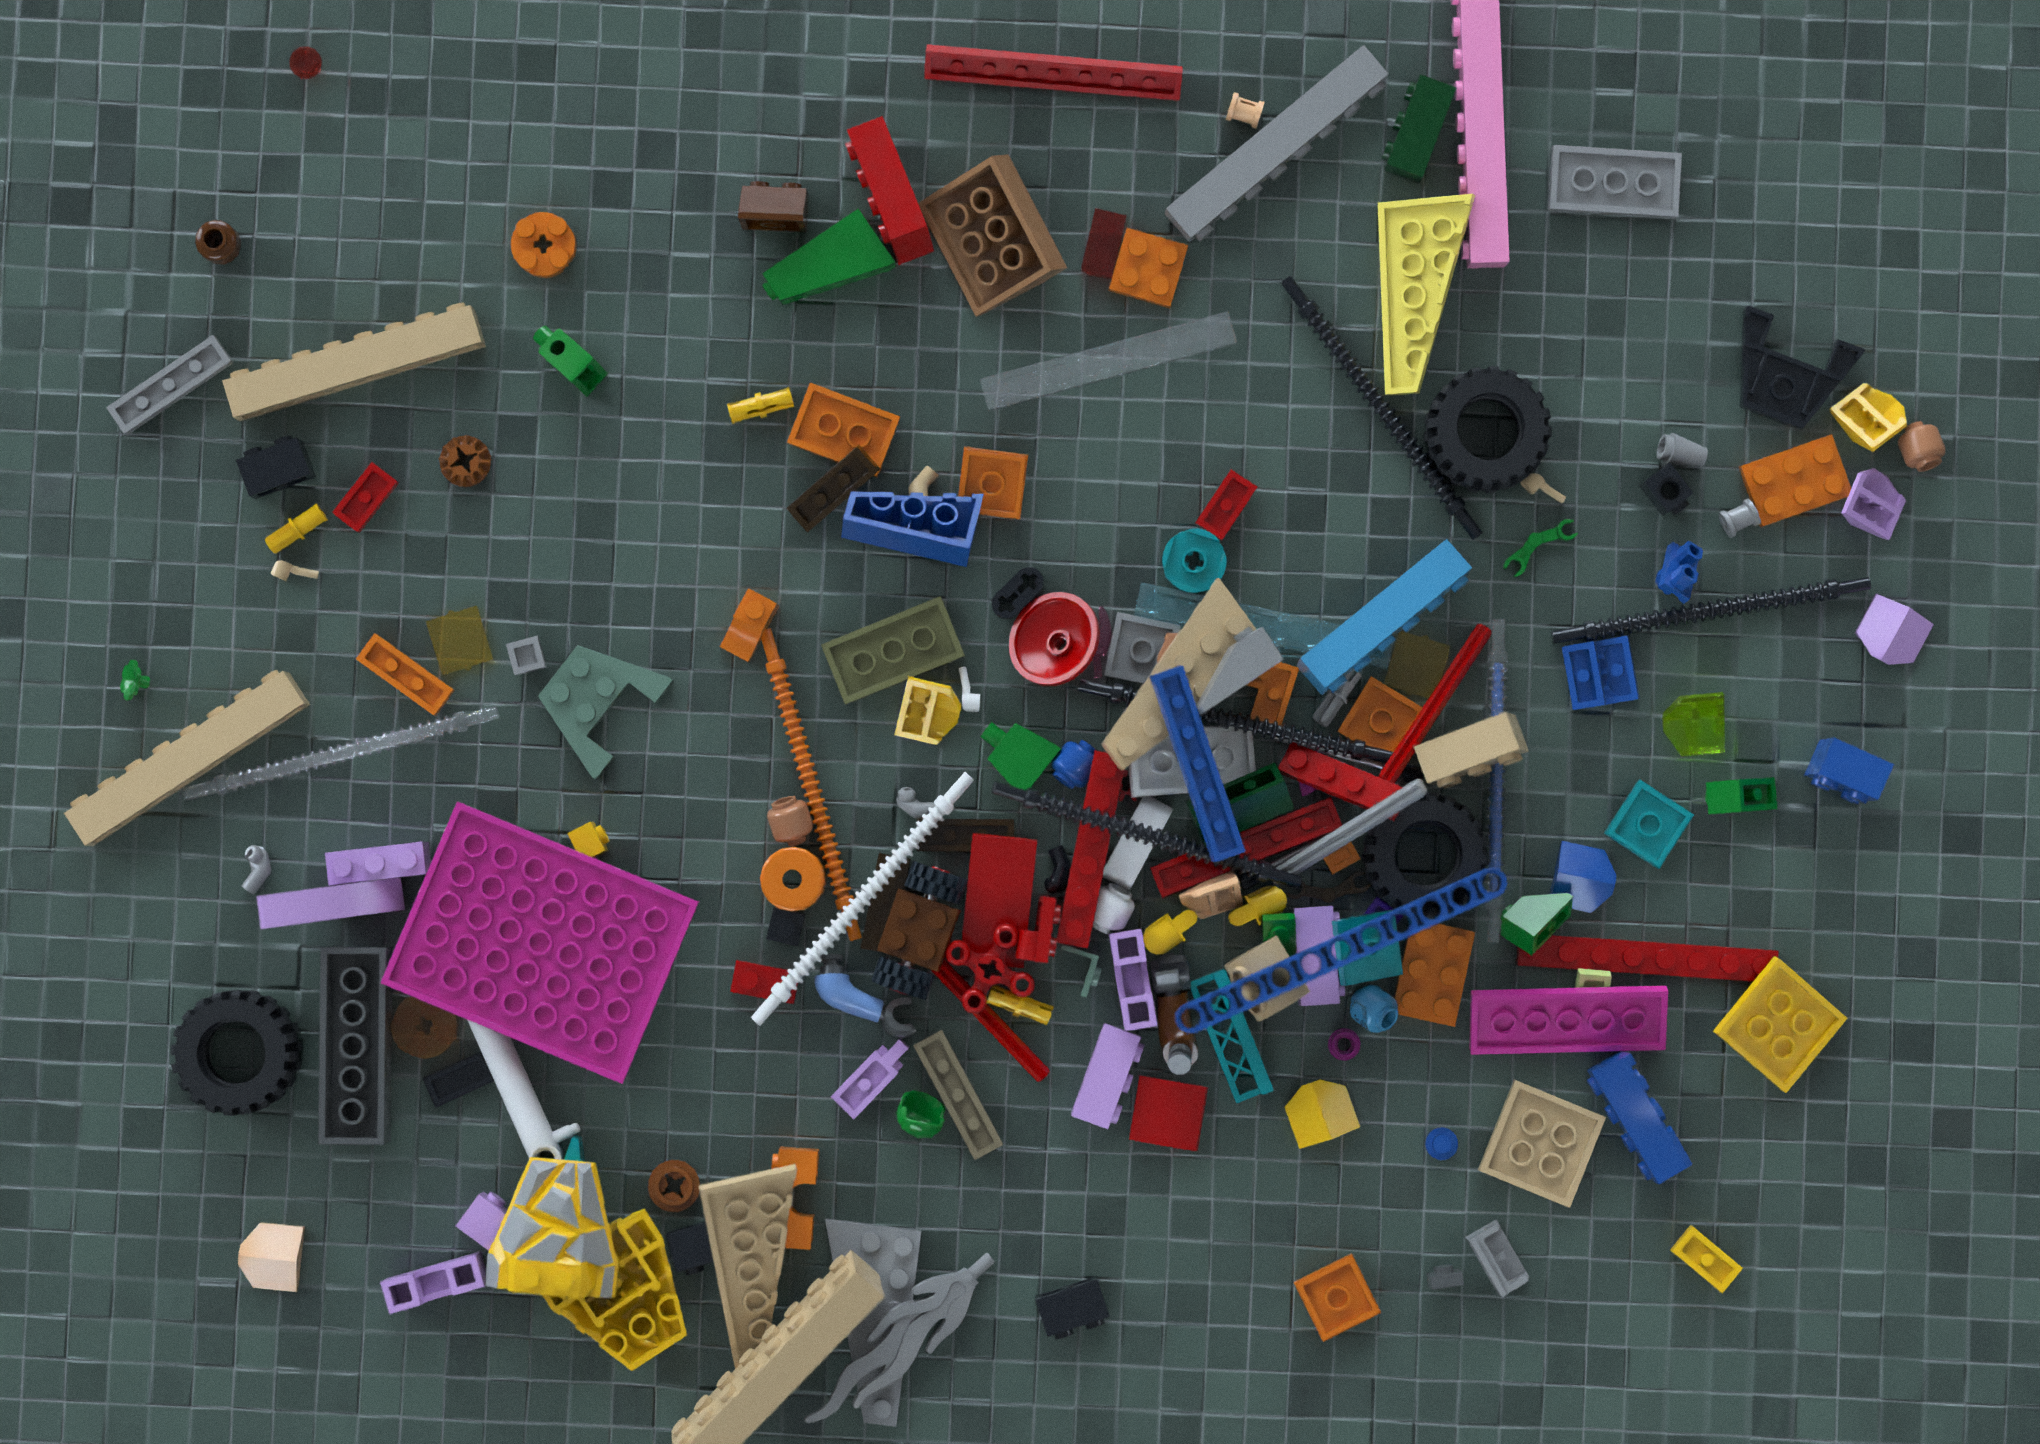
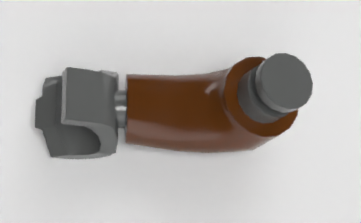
M1174 953L1160 954L1159 959L1150 962L1154 992L1163 993L1157 996L1159 1041L1169 1070L1174 1074L1183 1075L1190 1071L1191 1066L1198 1058V1045L1195 1033L1183 1032L1177 1027L1174 1019L1177 1009L1189 1002L1188 991L1184 990L1191 987L1189 964L1185 955H1174ZM1190 1009L1185 1010L1181 1016V1021L1187 1028L1193 1027Z

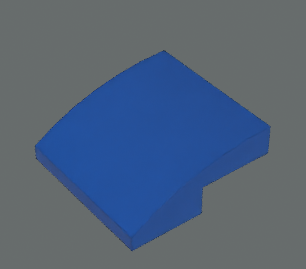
M1628 635L1562 647L1573 710L1640 699Z

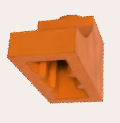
M748 588L733 615L732 622L720 648L749 663L761 641L762 634L770 625L779 605Z

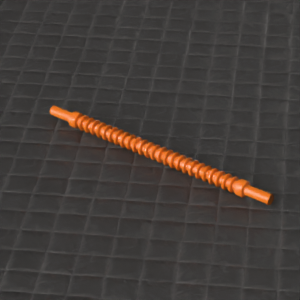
M768 628L765 629L761 637L768 661L765 667L767 673L772 674L770 682L775 684L772 690L777 691L778 695L775 699L780 701V705L777 707L783 710L780 717L785 718L783 726L788 728L785 734L787 736L790 735L791 740L788 741V744L793 745V749L790 752L796 755L793 761L798 762L796 770L801 772L798 779L803 780L804 784L801 785V788L806 789V793L803 796L809 799V802L806 804L811 807L809 813L814 816L812 822L817 826L814 829V832L819 834L816 840L822 843L819 850L824 851L822 859L827 861L824 867L830 870L827 877L832 878L830 886L835 888V891L832 892L833 895L837 896L835 905L837 910H841V913H843L842 907L844 905L849 906V899H854V896L849 894L851 887L846 885V882L849 881L848 878L844 877L846 869L841 868V864L844 861L838 858L841 852L836 851L838 843L833 841L836 834L831 833L830 829L833 828V825L828 824V820L831 817L825 814V811L828 810V807L823 806L825 798L820 797V793L823 790L818 789L817 786L820 784V781L815 779L818 773L812 770L815 763L810 762L812 754L807 752L810 746L805 745L804 741L807 739V736L802 735V731L805 728L799 725L802 719L797 718L799 710L794 708L797 702L791 698L794 695V692L789 691V687L792 684L786 681L789 675L784 673V670L787 668L785 660L780 659L772 629ZM853 919L851 921L852 927H846L850 941L862 938L858 922Z

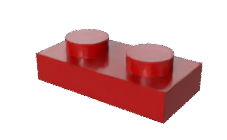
M371 462L332 513L356 532L360 533L399 482Z
M1231 469L1195 524L1222 541L1256 491L1257 486Z
M736 960L730 992L767 999L772 994L771 988L777 982L781 983L783 981L781 977H787L789 973L787 969ZM792 989L790 991L792 995L785 1003H795L797 990Z

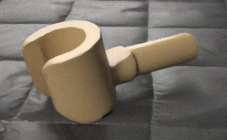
M1531 473L1520 482L1523 488L1531 495L1540 488L1544 493L1560 503H1563L1566 499V496L1545 483L1544 478L1537 473Z
M282 560L275 562L271 570V575L287 581L290 572L318 579L319 571L300 568Z

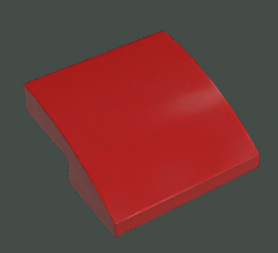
M1139 1075L1129 1140L1198 1151L1208 1087Z

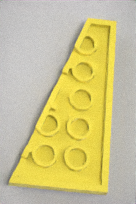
M1474 194L1378 202L1385 395L1387 396L1420 393L1475 199Z

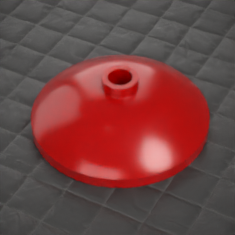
M1053 592L1034 599L1019 613L1011 628L1009 654L1014 667L1024 678L1041 686H1057L1075 679L1089 666L1096 654L1100 639L1097 616L1083 599L1071 593ZM1064 642H1067L1066 646L1062 650H1060L1061 645Z

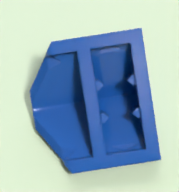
M1561 841L1550 894L1569 893L1573 896L1572 909L1592 913L1613 894L1617 875L1605 850Z

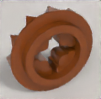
M468 435L453 437L452 440L443 446L439 457L441 472L454 485L460 487L474 486L480 483L490 470V452L486 445L475 437ZM459 449L467 456L477 454V456L469 461L471 473L462 465L452 467L460 460Z
M672 1159L659 1164L652 1171L648 1181V1191L652 1201L659 1208L669 1212H679L689 1208L695 1202L699 1195L698 1185L701 1182L696 1170L688 1163ZM665 1174H668L674 1180L686 1178L680 1186L683 1198L675 1191L663 1194L669 1185L668 1177Z

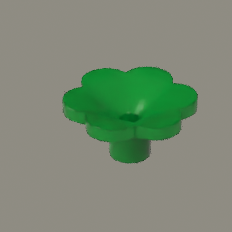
M130 660L128 665L124 666L120 691L124 693V699L130 701L134 695H137L139 688L147 689L149 687L150 678L149 676L141 675V669L138 667L136 660Z

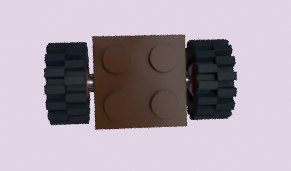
M915 861L912 862L905 886L929 895L925 894L922 897L898 889L877 950L902 959V963L880 956L871 980L872 982L901 994L927 1000L935 975L912 966L917 964L940 972L946 948L951 941L961 910L939 903L935 897L960 905L968 882L967 879L950 874L949 871L934 866L930 867Z

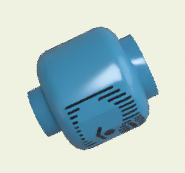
M1368 985L1353 994L1350 1004V1015L1352 1019L1369 1032L1379 1033L1389 1030L1396 1023L1398 1004L1395 998L1379 986Z

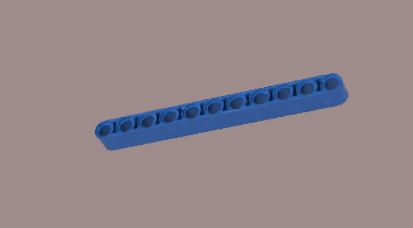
M1497 868L1480 870L1183 1004L1175 1013V1023L1183 1032H1199L1498 897L1506 889V876ZM1486 874H1492L1497 878L1498 886L1493 892H1488L1483 888L1482 880ZM1457 887L1465 889L1468 893V900L1463 906L1455 904L1452 899V893ZM1428 900L1433 901L1438 906V914L1434 919L1426 918L1422 912V907ZM1397 914H1402L1408 919V928L1403 933H1398L1392 926V920ZM1369 927L1375 929L1379 936L1378 942L1372 947L1367 946L1362 940V933ZM1337 941H1343L1349 948V953L1343 960L1336 959L1332 954V947ZM1309 954L1314 955L1319 961L1317 971L1312 974L1305 972L1302 968V960ZM1277 968H1283L1288 972L1289 981L1284 987H1277L1272 982V973ZM1250 981L1257 984L1259 988V995L1252 1001L1246 1000L1241 992L1243 985ZM1218 995L1225 996L1229 1001V1008L1224 1014L1215 1013L1211 1006L1213 998ZM1191 1008L1199 1014V1022L1196 1026L1187 1028L1183 1025L1181 1016L1185 1010Z

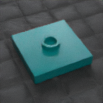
M1639 779L1603 834L1653 867L1660 869L1694 814Z
M1392 910L1331 921L1333 936ZM1394 916L1392 920V926L1394 930L1397 931L1396 919ZM1369 927L1364 930L1362 940L1367 946L1372 947L1378 942L1379 936L1375 929ZM1343 941L1335 943L1337 959H1345L1349 953L1347 944ZM1399 941L1338 968L1340 985L1348 986L1403 975Z

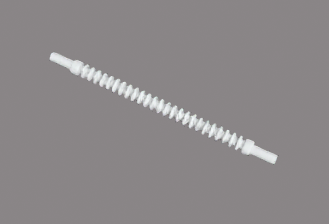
M964 772L944 796L939 795L934 801V808H928L929 814H923V821L916 822L917 828L910 829L911 834L904 836L905 841L903 843L898 842L899 848L897 850L892 849L893 855L891 857H885L887 862L879 864L881 869L873 871L874 877H868V884L861 885L862 891L855 892L856 898H850L849 906L844 905L842 907L843 913L838 912L836 914L838 918L830 921L832 925L824 927L826 932L818 934L820 939L817 942L812 941L813 947L811 949L806 948L807 954L805 956L800 955L801 961L793 963L795 968L787 970L788 976H782L781 979L783 981L781 983L777 982L771 988L772 994L752 1015L751 1019L761 1026L781 1002L785 1003L791 997L790 991L792 989L797 990L796 984L798 982L803 983L802 977L804 975H810L808 970L816 968L814 963L822 961L821 955L828 954L827 948L834 947L833 941H839L841 933L846 934L845 928L847 926L852 927L851 921L853 919L858 920L857 914L859 912H865L863 907L871 905L869 900L877 898L876 892L883 891L882 885L889 884L888 878L895 877L894 871L901 870L900 865L901 863H907V856L912 857L914 855L912 851L920 848L918 844L926 842L924 837L932 835L930 830L933 827L938 828L937 822L939 820L944 821V814L949 815L954 810L953 804L974 781L972 777Z

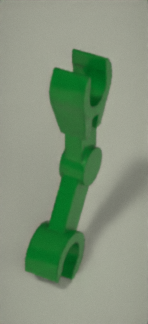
M1565 519L1559 522L1556 528L1539 533H1531L1522 548L1504 561L1503 570L1508 567L1511 561H1516L1519 563L1520 569L1513 577H1518L1524 573L1530 555L1536 547L1556 539L1570 541L1575 538L1578 533L1566 536L1562 532V526L1573 523L1574 520Z

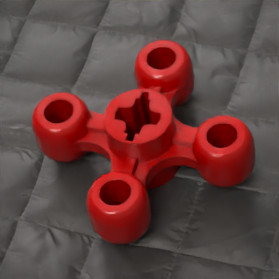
M1005 923L996 927L993 933V945L986 953H975L962 940H953L946 948L945 957L950 964L968 966L975 974L973 986L964 992L961 999L962 1006L968 1013L978 1014L985 1009L987 1005V992L995 984L1006 985L1015 996L1021 998L1031 995L1034 991L1035 980L1031 974L1024 971H1012L1005 963L1006 953L1017 944L1019 938L1017 929L1011 924ZM1009 931L1012 934V939L1008 942L1001 941V932ZM956 947L962 948L964 951L963 957L954 958L952 950ZM993 960L996 962L995 967L999 970V973H991L987 977L984 975L985 969L979 963L989 964ZM1019 979H1025L1028 981V987L1020 990L1016 987V982ZM972 995L978 996L981 1000L979 1005L971 1006L968 1003L969 997Z

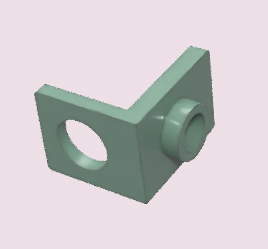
M1061 944L1060 949L1091 958L1080 992L1081 997L1087 998L1090 985L1096 987L1102 968L1096 967L1099 955Z

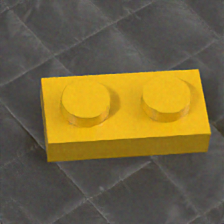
M1691 1225L1670 1249V1251L1721 1293L1727 1289L1743 1269Z

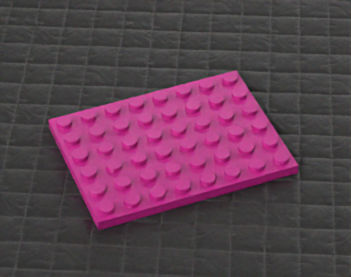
M456 802L380 983L623 1084L699 901L466 804Z

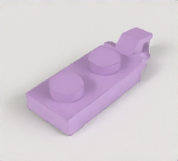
M901 1038L889 1050L882 1045L861 1064L831 1098L855 1119L899 1073L903 1064L898 1059L909 1049V1046Z

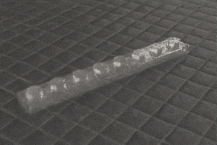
M1227 311L980 379L988 411L1235 345L1237 341L1230 315Z

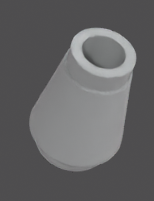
M1675 433L1670 435L1663 434L1657 447V459L1663 460L1664 464L1703 466L1708 454L1706 447H1702Z

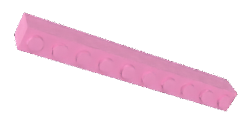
M1451 0V5L1457 6V17L1452 18V36L1458 37V49L1453 51L1454 69H1459V81H1455L1454 87H1456L1454 96L1455 100H1460L1461 113H1456V132H1461L1462 144L1457 145V163L1463 164V176L1458 178L1459 195H1475L1465 231L1466 240L1462 241L1460 248L1461 259L1466 260L1467 268L1506 267L1510 261L1499 0Z

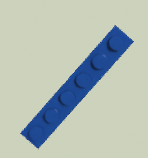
M1183 665L1149 676L1212 862H1218L1245 852Z

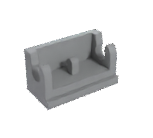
M1497 1220L1490 1222L1465 1237L1499 1296L1504 1297L1529 1281L1528 1273Z

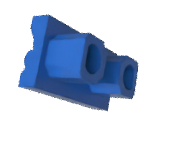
M1687 541L1682 546L1675 542L1667 546L1663 567L1658 571L1655 579L1656 585L1664 594H1675L1683 604L1690 600L1693 584L1697 582L1698 578L1696 569L1698 561L1702 559V548L1691 541Z

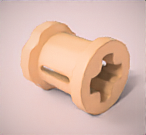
M1234 92L1226 120L1231 121L1235 119L1251 124V127L1256 129L1265 102L1259 101L1257 103L1239 97V93Z

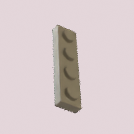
M943 1030L914 1044L915 1050L974 1160L1002 1146L1001 1138Z

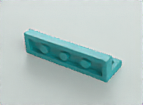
M1220 969L1191 981V987L1189 988L1193 998L1197 999L1200 997L1197 986L1214 980L1218 989L1230 984L1226 969ZM1218 995L1215 1003L1211 1004L1213 1011L1219 1010L1225 1013L1229 1008L1228 999L1223 995ZM1221 998L1223 1000L1226 1010L1221 1007H1218ZM1243 1012L1230 1017L1231 1023L1226 1034L1214 1030L1212 1026L1206 1028L1236 1104L1259 1094L1264 1095L1274 1091ZM1233 1028L1235 1030L1238 1040L1233 1037H1230ZM1216 1035L1224 1038L1221 1047ZM1228 1040L1241 1045L1243 1054L1238 1065L1226 1060L1223 1050ZM1245 1058L1247 1060L1250 1070L1242 1067ZM1228 1065L1236 1068L1233 1077ZM1242 1070L1253 1075L1257 1088L1239 1094L1235 1084L1239 1071Z

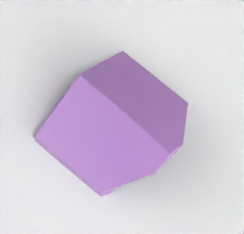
M1871 468L1857 474L1841 513L1850 525L1885 540H1890L1906 500L1903 495L1897 492L1886 475L1875 468Z
M1875 594L1855 633L1861 639L1870 655L1887 665L1914 663L1934 624L1910 607Z

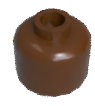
M211 220L199 227L195 237V245L197 251L206 260L214 264L224 265L232 262L238 256L241 250V239L239 233L230 224L222 220Z

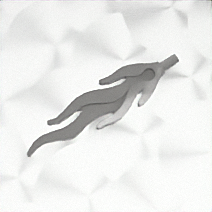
M986 1252L968 1270L964 1267L960 1271L933 1276L915 1285L911 1290L914 1295L931 1293L926 1297L901 1303L889 1309L879 1318L872 1330L866 1335V1340L869 1342L874 1341L890 1324H893L888 1334L873 1349L855 1358L844 1367L828 1402L819 1410L804 1417V1421L807 1423L816 1422L836 1412L854 1385L863 1376L878 1367L884 1366L881 1373L857 1390L852 1402L854 1408H859L864 1399L870 1394L900 1378L915 1360L932 1326L938 1320L943 1319L939 1327L930 1336L925 1347L927 1353H933L938 1344L956 1330L963 1321L975 1286L979 1283L976 1279L995 1263L992 1257Z

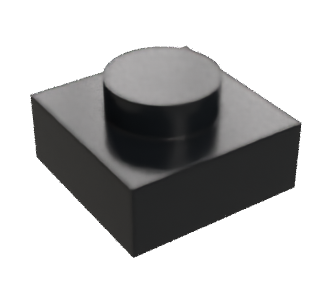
M774 907L766 939L799 946L806 915Z

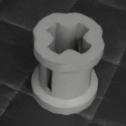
M1749 498L1744 500L1742 505L1728 512L1723 510L1718 513L1720 523L1730 538L1735 537L1736 532L1752 524L1754 526L1761 524L1759 513Z

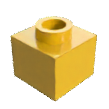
M588 822L567 833L576 851L593 858L609 851L606 843L610 842L602 825L596 826L595 822Z

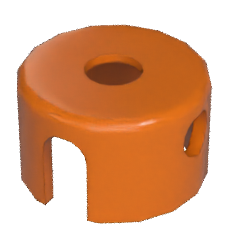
M798 847L782 848L770 855L764 863L760 875L761 889L767 900L778 909L790 912L806 910L817 903L824 893L827 882L825 867L820 859L809 850ZM793 869L800 873L802 881L799 887L790 889L784 885L783 875L788 870Z

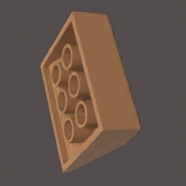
M1009 154L989 157L918 203L928 226L976 317L1044 283L1067 268Z

